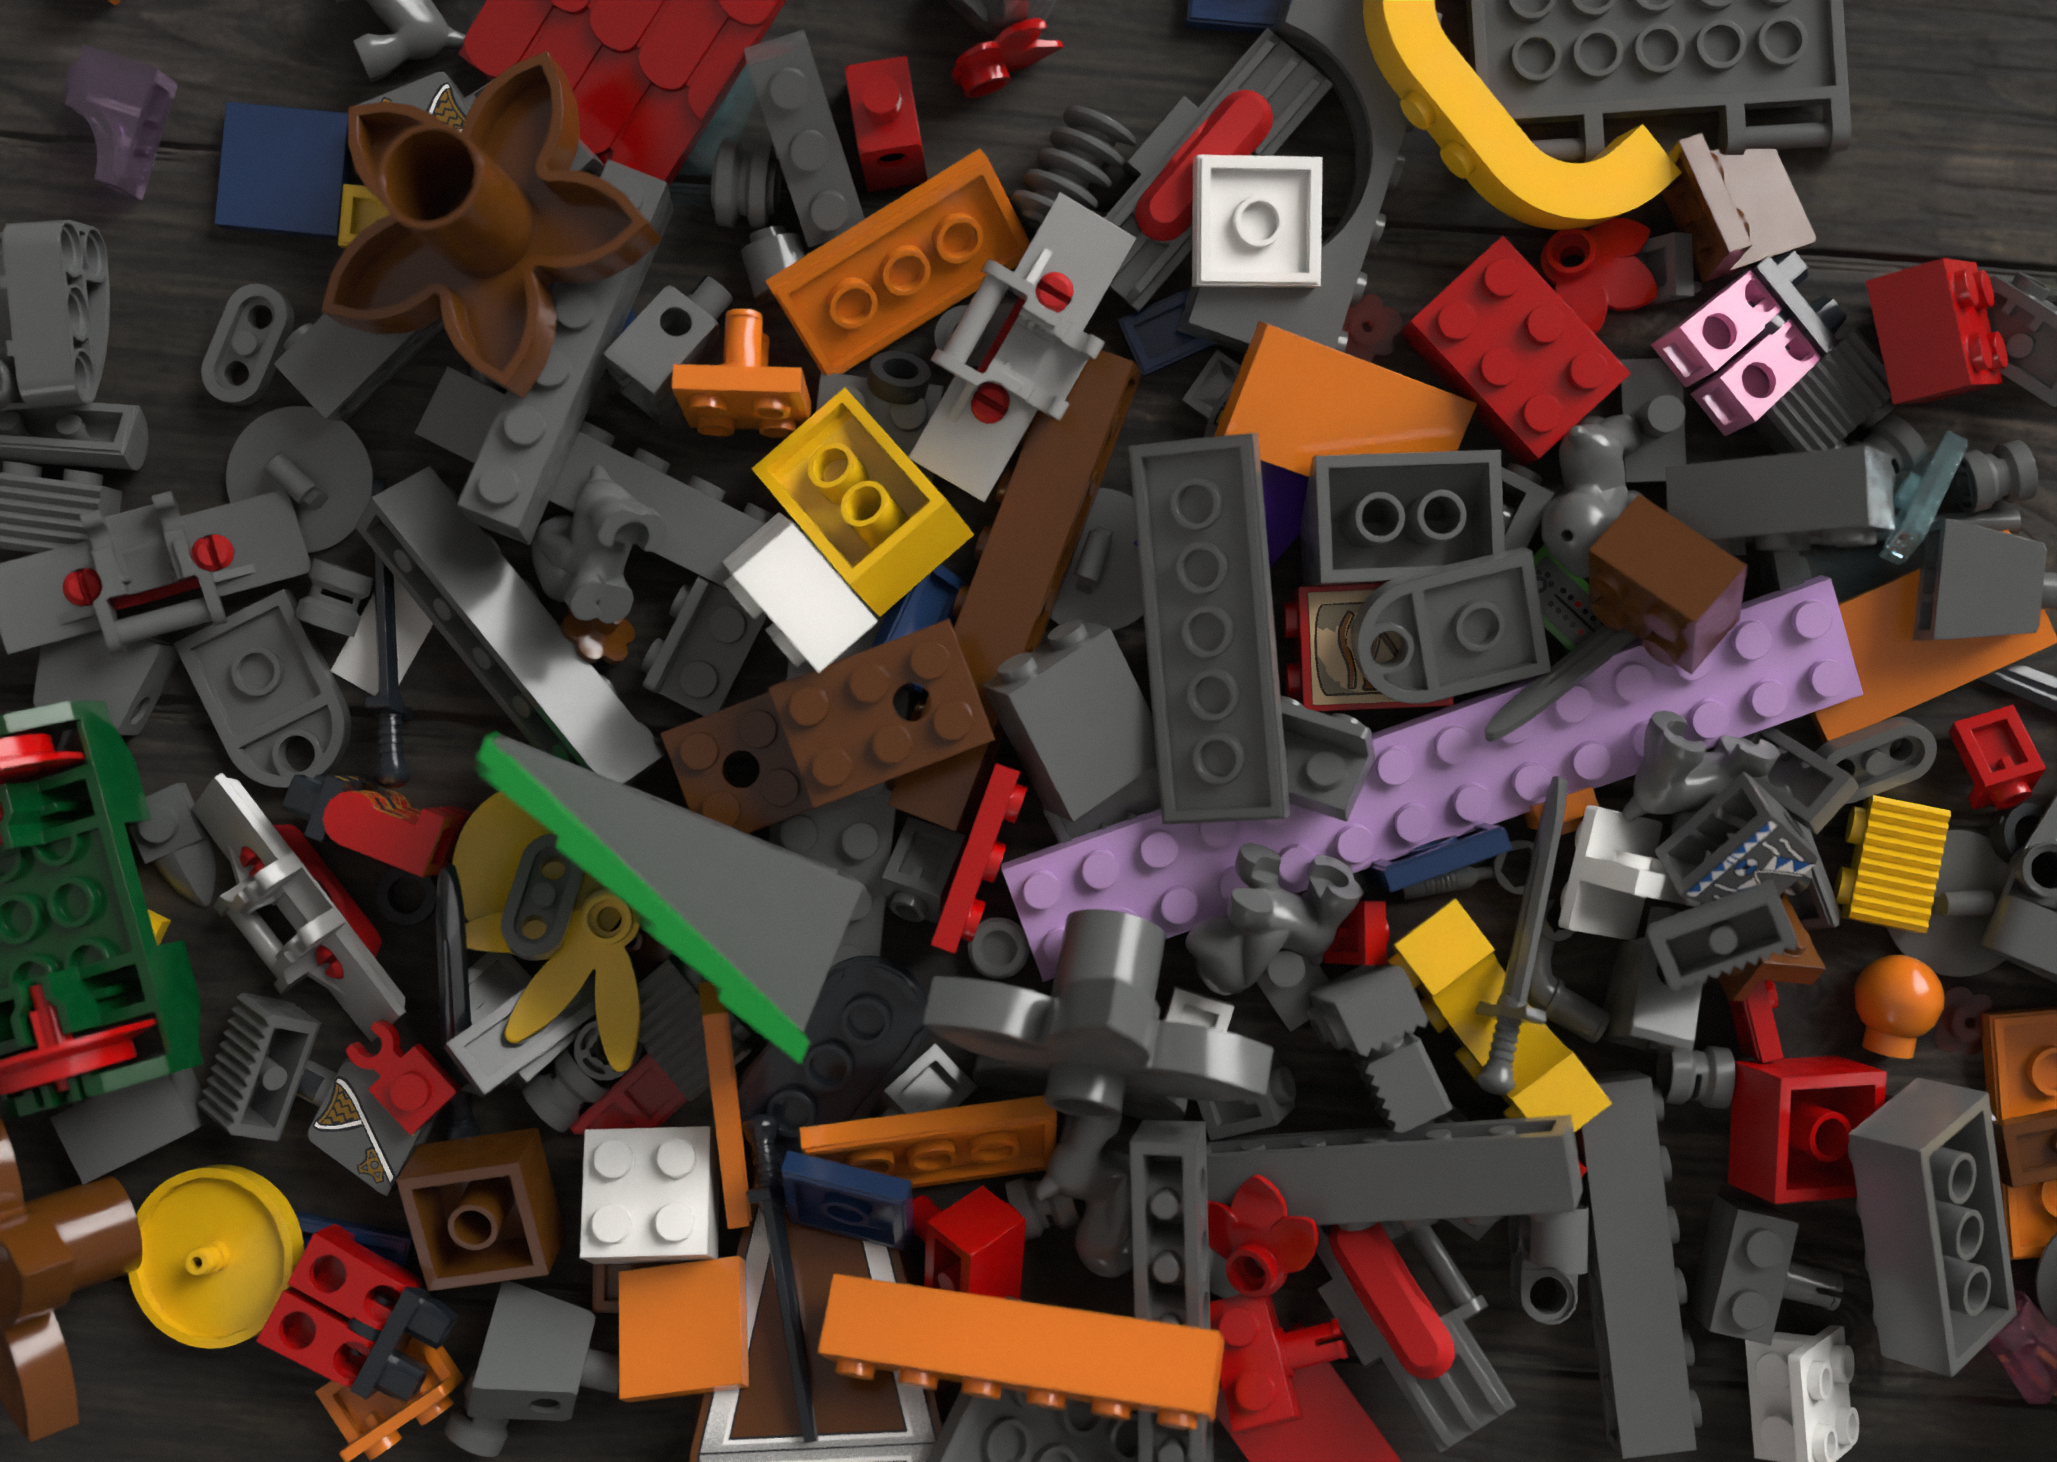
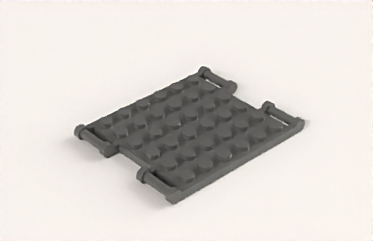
M1466 0L1470 67L1517 125L1578 121V138L1531 141L1539 150L1556 160L1567 163H1588L1605 150L1603 119L1708 112L1719 113L1717 149L1725 147L1726 155H1744L1745 149L1776 148V150L1822 147V150L1828 153L1843 152L1849 147L1851 140V116L1843 0ZM1822 105V122L1746 127L1745 110Z

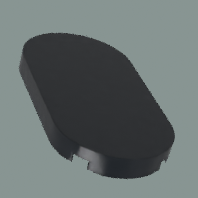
M856 956L836 963L829 968L803 1031L810 1043L801 1064L769 1040L745 1069L737 1083L741 1127L748 1118L758 1114H766L776 1119L778 1127L776 1129L774 1147H776L775 1156L778 1159L777 1165H779V1170L782 1168L787 1150L803 1154L800 1128L866 1119L882 1100L880 1097L883 1091L903 1074L916 1059L924 1045L929 1029L923 1024L928 1000L918 980L900 964L878 956ZM742 1133L744 1149L751 1156L752 1149Z

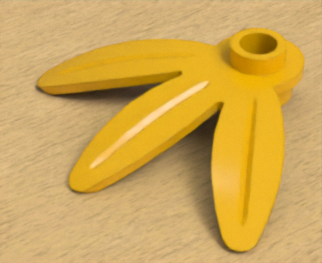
M603 888L591 893L583 901L580 909L574 910L563 943L564 947L539 970L517 1001L505 1028L504 1035L507 1041L519 1043L546 1027L573 1001L591 972L595 969V1009L605 1054L610 1066L617 1072L625 1071L631 1066L641 1026V1001L637 977L632 959L625 947L637 936L641 926L637 922L636 910L610 889ZM608 907L616 908L621 914V924L614 931L604 929L600 922L601 913ZM504 910L484 915L466 923L467 949L483 952L512 953L505 944L501 932V919ZM533 920L524 926L523 934L529 939H538L545 934L547 926L542 921Z

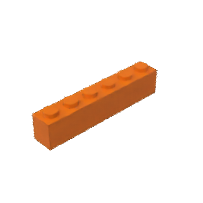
M833 1274L818 1353L836 1363L835 1373L848 1377L872 1380L875 1369L898 1372V1383L911 1387L935 1390L938 1379L962 1382L961 1393L970 1396L999 1400L1002 1389L1026 1392V1403L1038 1407L1064 1410L1066 1399L1092 1403L1091 1414L1097 1416L1130 1420L1131 1410L1134 1409L1158 1413L1156 1422L1158 1425L1182 1430H1196L1197 1420L1214 1422L1224 1340L1220 1331Z

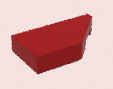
M648 1053L569 1128L574 1134H584L585 1130L658 1128L687 1099L675 1083L669 1079L667 1073L654 1061L651 1054Z

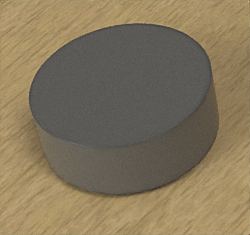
M993 916L979 923L973 942L968 943V954L973 966L981 974L994 979H1004L1015 975L1023 968L1029 955V942L1023 927L1017 921L1005 916Z

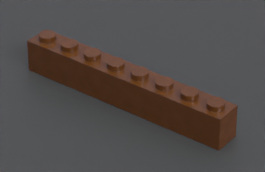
M1101 350L1096 360L1088 359L1065 399L1070 405L1060 421L1037 410L1018 443L1023 448L1015 469L1007 468L1000 480L996 501L1001 506L993 527L986 525L977 541L974 558L979 561L973 580L971 584L964 583L955 599L952 615L957 619L954 632L995 740L888 780L887 790L892 791L887 805L950 830L969 833L1006 736L981 685L998 675L997 669L1004 661L1021 653H1031L1039 648L1142 377L1134 361ZM930 695L928 699L921 698L918 701L910 721H918L927 715L931 706Z

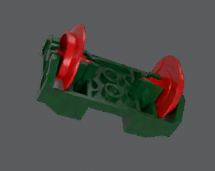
M66 701L0 715V1095L3 1100L0 1102V1117L2 1121L93 1097L204 1064L199 1048L200 997L185 942L180 940L157 945L126 832V827L149 821L151 816L136 761L112 723L105 701ZM78 728L84 753L55 751L51 735L49 734ZM155 1013L156 1018L126 1025L123 1027L115 1028L112 1030L104 1031L74 1040L73 1037L78 1034H82L85 1032H89L92 1030H96L99 1028H103L106 1026H110L113 1024H117L148 1014ZM158 1023L166 1055L111 1071L107 1070L106 1065L137 1057L133 1039Z

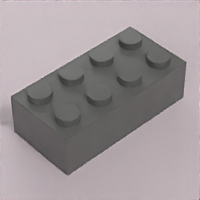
M1917 1077L1849 1133L1848 1155L1854 1168L1858 1195L1856 1210L1862 1222L1866 1249L1864 1263L1870 1276L1874 1303L1872 1316L1878 1330L1881 1356L1952 1378L2017 1315L1989 1093Z

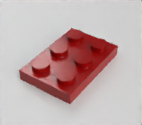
M1000 762L995 764L931 943L932 946L955 953L960 939L973 942L986 902L975 898L981 879L994 883L1007 845L996 840L1003 819L1012 823L1016 822L1028 786L1017 783L1020 773L1019 769Z

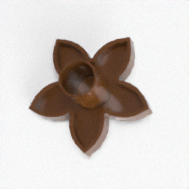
M545 51L512 65L488 83L473 102L465 118L462 131L451 125L444 124L432 113L413 105L378 102L348 107V144L355 170L366 188L383 203L390 215L377 220L362 230L345 248L330 275L321 312L342 326L373 334L407 333L426 327L443 317L445 329L454 347L462 356L491 381L524 399L544 370L555 340L557 317L554 298L549 287L551 283L558 281L586 284L610 278L636 264L662 238L623 192L603 178L583 171L570 170L577 153L580 134L577 102L564 70L549 52Z
M0 1117V1399L15 1426L31 1443L79 1424L77 1395L71 1363L53 1310L64 1307L69 1301L71 1293L137 1270L142 1262L143 1247L139 1223L130 1198L121 1183L111 1175L92 1180L84 1185L79 1184L24 1202L14 1152Z

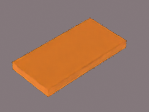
M979 148L765 281L821 373H826L827 376L832 373L844 374L975 293L986 276L982 272V268L988 259L1009 270L1017 267L1031 243L988 157Z
M1258 321L1214 437L1258 433L1260 460L1309 477L1312 457L1458 451L1477 403Z
M2002 530V531H2001V532H2005V533H2009V534H2010L2009 530ZM1920 567L1838 603L1864 695L1809 713L1822 743L1824 744L1832 739L1879 723L2056 644L2057 635L2046 611L2041 609L2039 628L2036 633L1931 641L1913 640Z
M2057 1006L1980 1013L1986 1092L1989 1093L1991 1112L1997 1121L2057 1109ZM1999 1171L2010 1260L2039 1258L2049 1240L2057 1232V1179L2012 1188L2001 1182Z
M1044 1096L810 1126L800 1128L801 1148L804 1155L911 1181L912 1188L1044 1171L1047 1169L1051 1154L1056 1146L1057 1113L1055 1109L1044 1103Z

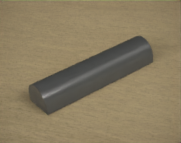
M93 402L89 405L0 411V461L139 470L146 459L148 427L145 416L138 405Z

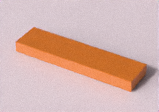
M710 981L698 983L727 1227L728 1229L750 1226L749 1222L752 1221L751 1206L747 1198V1190L749 1189L728 1007L718 1000L719 996L715 993V987Z

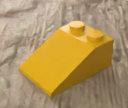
M845 387L751 468L851 588L879 617L974 535L944 496Z

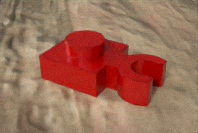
M381 1019L370 1026L372 1031L381 1039L382 1047L378 1054L369 1053L359 1041L346 1048L349 1059L356 1066L363 1069H374L380 1075V1078L367 1090L411 1136L420 1130L463 1088L421 1043L413 1046L405 1054L400 1049V1036L397 1029L390 1022Z

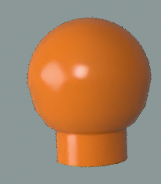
M1888 955L1874 960L1862 970L1854 986L1855 1009L1860 1020L1866 1025L1862 1047L1889 1057L1913 1058L1917 1037L1925 1035L1936 1025L1945 1003L1942 984L1938 976L1928 965L1910 956Z

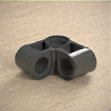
M1577 1205L1575 1212H1568L1567 1216L1554 1221H1533L1529 1219L1528 1214L1508 1216L1510 1296L1516 1306L1537 1322L1547 1325L1560 1324L1570 1318L1576 1309L1578 1301V1274L1587 1273L1589 1208L1586 1206ZM1552 1277L1556 1287L1553 1298L1545 1305L1534 1306L1530 1299L1532 1286L1541 1278Z

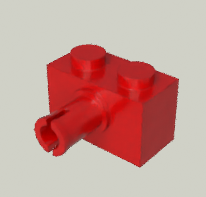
M983 1185L945 1210L935 1205L933 1200L927 1195H920L912 1200L913 1234L926 1244L924 1287L1005 1299L1008 1295L1020 1300L1026 1219L1020 1215L1013 1205L1003 1202Z
M1239 1294L1210 1302L1211 1330L1220 1331L1224 1340L1220 1380L1233 1432L1245 1434L1303 1419L1293 1380L1295 1370L1349 1358L1347 1346L1343 1340L1319 1346L1320 1342L1344 1336L1338 1318L1284 1333L1283 1328L1279 1327L1271 1295L1248 1297Z

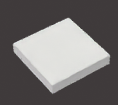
M1195 156L1193 158L1192 287H1320L1322 157Z

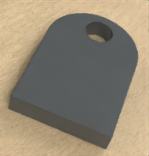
M1520 547L1401 576L1378 587L1360 607L1352 628V653L1361 674L1385 696L1399 702L1419 704L1550 673L1551 668L1532 551L1525 547ZM1385 631L1398 632L1401 646L1397 655L1387 662L1374 661L1371 656V646L1374 639Z
M282 589L226 617L228 622L219 626L211 624L173 643L233 763L252 780L263 785L278 788H289L294 775L303 774L313 779L316 774L328 775L342 760L351 737V716L347 702L330 671L329 665L308 623L294 617L298 603L292 590ZM298 736L307 738L312 743L315 751L313 763L302 772L292 768L286 758L288 744Z

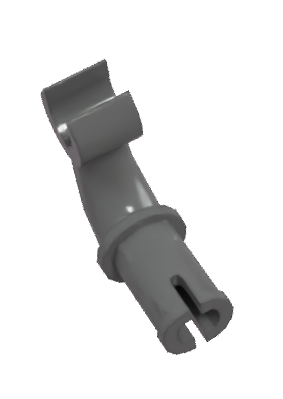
M1547 899L1527 1003L1532 1008L1545 1011L1547 1020L1590 1043H1596L1606 1030L1611 1013L1565 988V981L1552 974L1551 957L1557 941H1564L1570 938L1575 931L1559 926L1553 929L1548 924L1547 914L1555 900Z

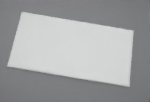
M394 576L398 681L400 684L433 623ZM374 592L360 617L361 620L355 637L349 636L330 671L376 696L378 692Z

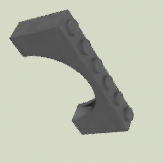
M1282 0L1272 32L1294 51L1312 63L1323 76L1333 83L1332 88L1339 97L1349 119L1355 147V173L1350 198L1337 226L1321 244L1320 287H1192L1191 282L1176 331L1211 341L1216 345L1246 355L1258 321H1262L1344 353L1348 342V332L1343 331L1342 327L1349 307L1354 309L1358 305L1365 290L1367 273L1362 272L1361 268L1367 249L1373 250L1382 236L1386 215L1380 213L1386 190L1390 192L1394 190L1404 168L1405 156L1398 154L1405 132L1411 133L1415 126L1404 115L1400 106V97L1389 85L1375 62L1365 32L1363 0ZM1436 12L1438 21L1440 23L1443 14Z

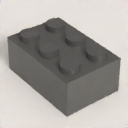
M1865 445L1665 467L1668 514L1733 557L1746 556V544H1755V550H1771V553L1811 550L1810 539L1822 538V545L1836 544V547H1856L1877 544L1876 533L1895 531L1891 455Z

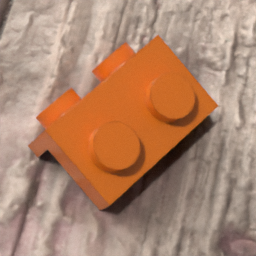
M414 1337L409 1341L404 1353L430 1367L429 1373L418 1394L409 1402L387 1396L380 1391L366 1400L351 1392V1387L341 1385L332 1380L315 1391L349 1443L339 1452L344 1462H349L362 1452L371 1461L402 1439L397 1429L416 1417L420 1425L423 1426L454 1404L448 1394L464 1380V1377L443 1345L438 1349H434Z

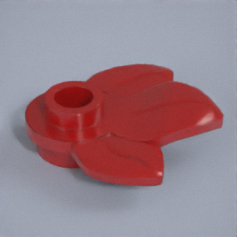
M1031 18L1016 22L1004 29L994 41L980 42L965 50L956 60V67L951 71L953 82L955 85L962 87L966 98L989 95L1006 87L1011 82L1009 72L1027 68L1063 49L1062 41L1037 39L1042 30L1047 28L1045 20L1041 18Z
M1611 218L1596 225L1589 231L1581 228L1562 229L1546 242L1541 252V267L1544 276L1550 283L1556 286L1555 292L1594 334L1601 330L1608 308L1615 311L1635 310L1654 301L1658 296L1657 285L1652 273L1636 257L1648 242L1651 231L1647 226L1634 220ZM1571 255H1577L1584 259L1582 264L1575 267H1564L1562 265L1563 260Z
M1259 1174L1249 1177L1238 1188L1231 1207L1220 1202L1208 1201L1209 1247L1226 1259V1276L1233 1288L1239 1293L1248 1297L1271 1295L1284 1284L1288 1273L1304 1269L1313 1258L1318 1243V1231L1315 1221L1303 1216H1287V1205L1282 1194L1265 1177ZM1254 1259L1257 1260L1263 1268L1259 1267L1255 1263Z

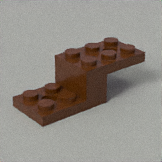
M950 619L829 664L820 673L817 670H813L768 687L769 692L660 733L689 810L745 833H751L995 740ZM915 683L923 686L928 691L931 698V706L925 717L912 722L903 719L897 714L894 707V699L900 688L906 684ZM738 751L751 753L759 763L758 778L748 787L736 786L726 775L727 761L731 755Z

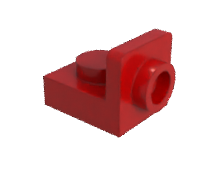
M2014 705L1953 722L1948 733L1975 785L1968 796V800L1974 810L1992 804L1998 810L2007 809L2026 801L2032 796L2031 791L2046 770V767Z
M1360 901L1356 908L1338 926L1333 943L1324 954V963L1387 965L1386 946L1389 941L1390 932L1386 920V901Z

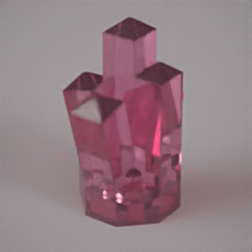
M2022 1290L2014 1291L2017 1315L1986 1345L1998 1357L2027 1403L2048 1404L2053 1395L2057 1397V1328L2045 1319L2041 1310Z

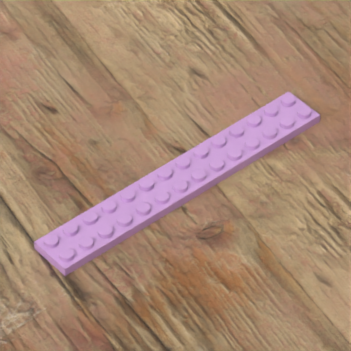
M1820 575L1783 591L1777 590L1743 602L1740 620L1692 674H1689L1676 664L1672 667L1663 665L1645 650L1642 640H1635L1620 652L1614 654L1610 660L1521 727L1495 741H1487L1485 727L1510 700L1541 675L1530 677L1371 733L1375 760L1347 822L1290 804V816L1286 819L1162 824L1161 809L1148 814H1141L1131 820L1127 819L1107 826L1105 829H1099L1073 838L1071 841L1056 844L1002 863V872L1043 982L1055 978L1066 918L1068 914L1074 911L1103 909L1138 916L1159 926L1165 932L1166 939L1190 931L1197 923L1212 917L1228 916L1226 909L1235 888H1248L1238 876L1234 867L1239 849L1246 843L1265 846L1274 850L1280 856L1278 885L1296 894L1307 890V870L1316 855L1336 858L1348 865L1353 873L1370 868L1373 865V861L1396 859L1409 854V850L1430 841L1452 835L1458 837L1476 831V825L1482 823L1493 825L1530 812V805L1545 802L1551 780L1554 776L1567 779V794L1587 786L1595 789L1635 775L1644 758V739L1650 717L1657 711H1670L1682 716L1687 721L1683 733L1685 740L1693 742L1702 741L1706 745L1707 750L1715 747L1720 737L1724 735L1741 738L1864 695L1831 578Z

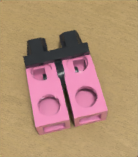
M1795 250L1781 254L1773 259L1768 256L1743 271L1677 326L1667 331L1651 344L1685 388L1715 372L1740 349H1743L1741 353L1718 373L1706 379L1690 393L1724 436L1756 422L1822 356L1828 354L1839 344L1834 334L1844 323L1847 315L1833 298L1823 295L1808 304L1795 287L1809 276L1808 266Z

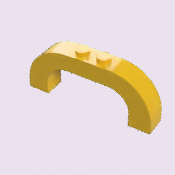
M1363 0V19L1369 47L1382 75L1400 97V106L1404 115L1417 128L1427 130L1440 146L1441 158L1453 174L1462 179L1466 178L1486 201L1507 216L1525 224L1552 230L1585 228L1600 224L1641 206L1664 190L1682 173L1643 124L1618 136L1605 150L1588 163H1567L1546 155L1530 141L1449 41L1438 21L1435 0Z

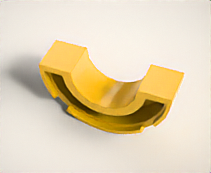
M1453 898L1394 943L1392 947L1395 955L1388 959L1387 962L1392 966H1401L1406 972L1413 989L1417 986L1424 996L1420 1004L1428 1018L1427 1021L1438 1034L1446 1028L1450 1031L1461 1046V1048L1453 1053L1455 1058L1474 1082L1477 1083V1075L1482 1071L1490 1057L1488 1054L1492 1048L1490 1044L1493 1042L1492 1035L1493 1032L1495 1033L1494 1026L1497 1020L1477 1014L1475 1008L1479 1001L1497 1004L1506 973L1494 955L1493 951L1495 949L1459 902ZM1522 1023L1519 1026L1520 1034L1517 1035L1519 1039L1515 1045L1517 1047L1516 1053L1513 1054L1515 1056L1514 1062L1511 1064L1513 1066L1515 1088L1510 1093L1501 1095L1510 1106L1503 1111L1507 1119L1571 1115L1573 1129L1576 1132L1612 1104L1576 1055L1552 1033L1545 1023L1543 1025Z

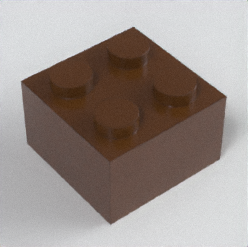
M1638 494L1589 549V604L1596 617L1605 625L1617 631L1625 628L1642 640L1645 650L1658 662L1669 667L1676 664L1689 674H1692L1740 620L1747 565Z
M538 1127L419 1144L396 1179L428 1291L549 1275L567 1236Z

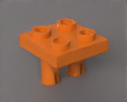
M732 309L726 312L723 364H673L672 390L690 428H697V431L701 434L717 437L733 435L735 429L759 430L761 435L766 437L787 438L812 416L813 407L802 368L768 367L770 339L767 334L762 333L763 318L761 313L749 309Z

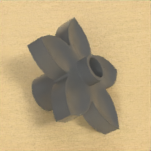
M1084 909L1068 914L1051 998L1030 990L997 982L969 978L933 977L923 1022L937 1036L960 1048L977 1054L972 1075L976 1086L1012 1093L1045 1095L1044 1103L1057 1111L1077 1117L1098 1120L1117 1119L1121 1114L1140 1120L1184 1121L1188 1099L1223 1102L1243 1101L1266 1096L1273 1054L1272 1047L1240 1035L1195 1024L1157 1020L1159 1008L1155 1001L1166 934L1159 926L1146 919L1123 912L1103 909Z

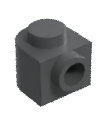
M781 225L753 232L749 236L751 243L740 251L752 294L758 306L777 301L765 280L807 255L801 236L797 233H787L785 226Z

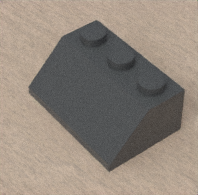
M1501 450L1322 455L1312 457L1300 525L1303 587L1386 583L1401 576L1504 552Z

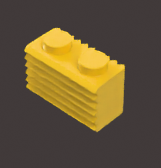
M1875 795L1865 798L1862 808L1853 806L1849 814L1845 833V841L1855 844L1851 867H1840L1833 892L1837 903L1843 904L1841 918L1913 933H1927L1951 811Z

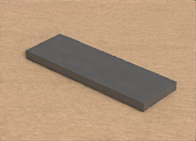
M1258 433L1129 446L1162 824L1286 819L1290 816V803Z

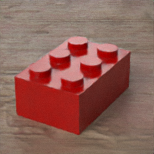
M1501 236L1399 333L1455 395L1477 403L1473 414L1523 467L1544 455L1571 427L1575 426L1631 374L1504 236Z

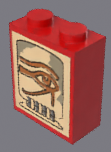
M1385 583L1297 587L1291 591L1292 601L1282 603L1284 639L1293 638L1294 663H1286L1284 669L1285 694L1287 697L1301 703L1305 708L1313 711H1339L1454 705L1453 696L1419 704L1393 700L1372 686L1358 669L1351 645L1353 624L1364 601L1373 591ZM1385 631L1374 639L1371 646V656L1374 661L1387 662L1397 655L1401 646L1398 632Z

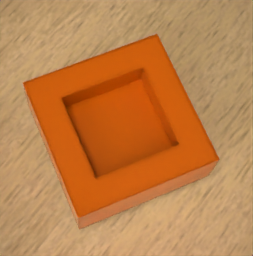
M1587 786L1567 794L1561 835L1577 830L1583 821L1585 809L1588 805L1599 807L1593 787ZM1544 802L1530 805V812L1523 814L1528 828L1538 829Z

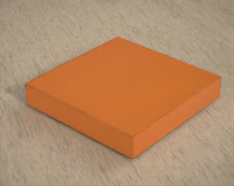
M733 1256L619 1271V1399L628 1403L749 1387L746 1266L743 1258Z

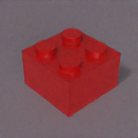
M1942 258L1866 280L1893 405L1929 403L2003 384L2000 369L2007 368V351L2001 334L1998 331L1993 333L1991 331L1986 308L1993 307L1994 305L1993 288L1985 270L1978 271L1976 262Z
M1837 1055L1783 1058L1764 1063L1757 1060L1734 1061L1735 1087L1731 1107L1728 1184L1774 1204L1857 1197L1853 1163L1848 1155L1849 1133L1885 1104L1887 1071Z

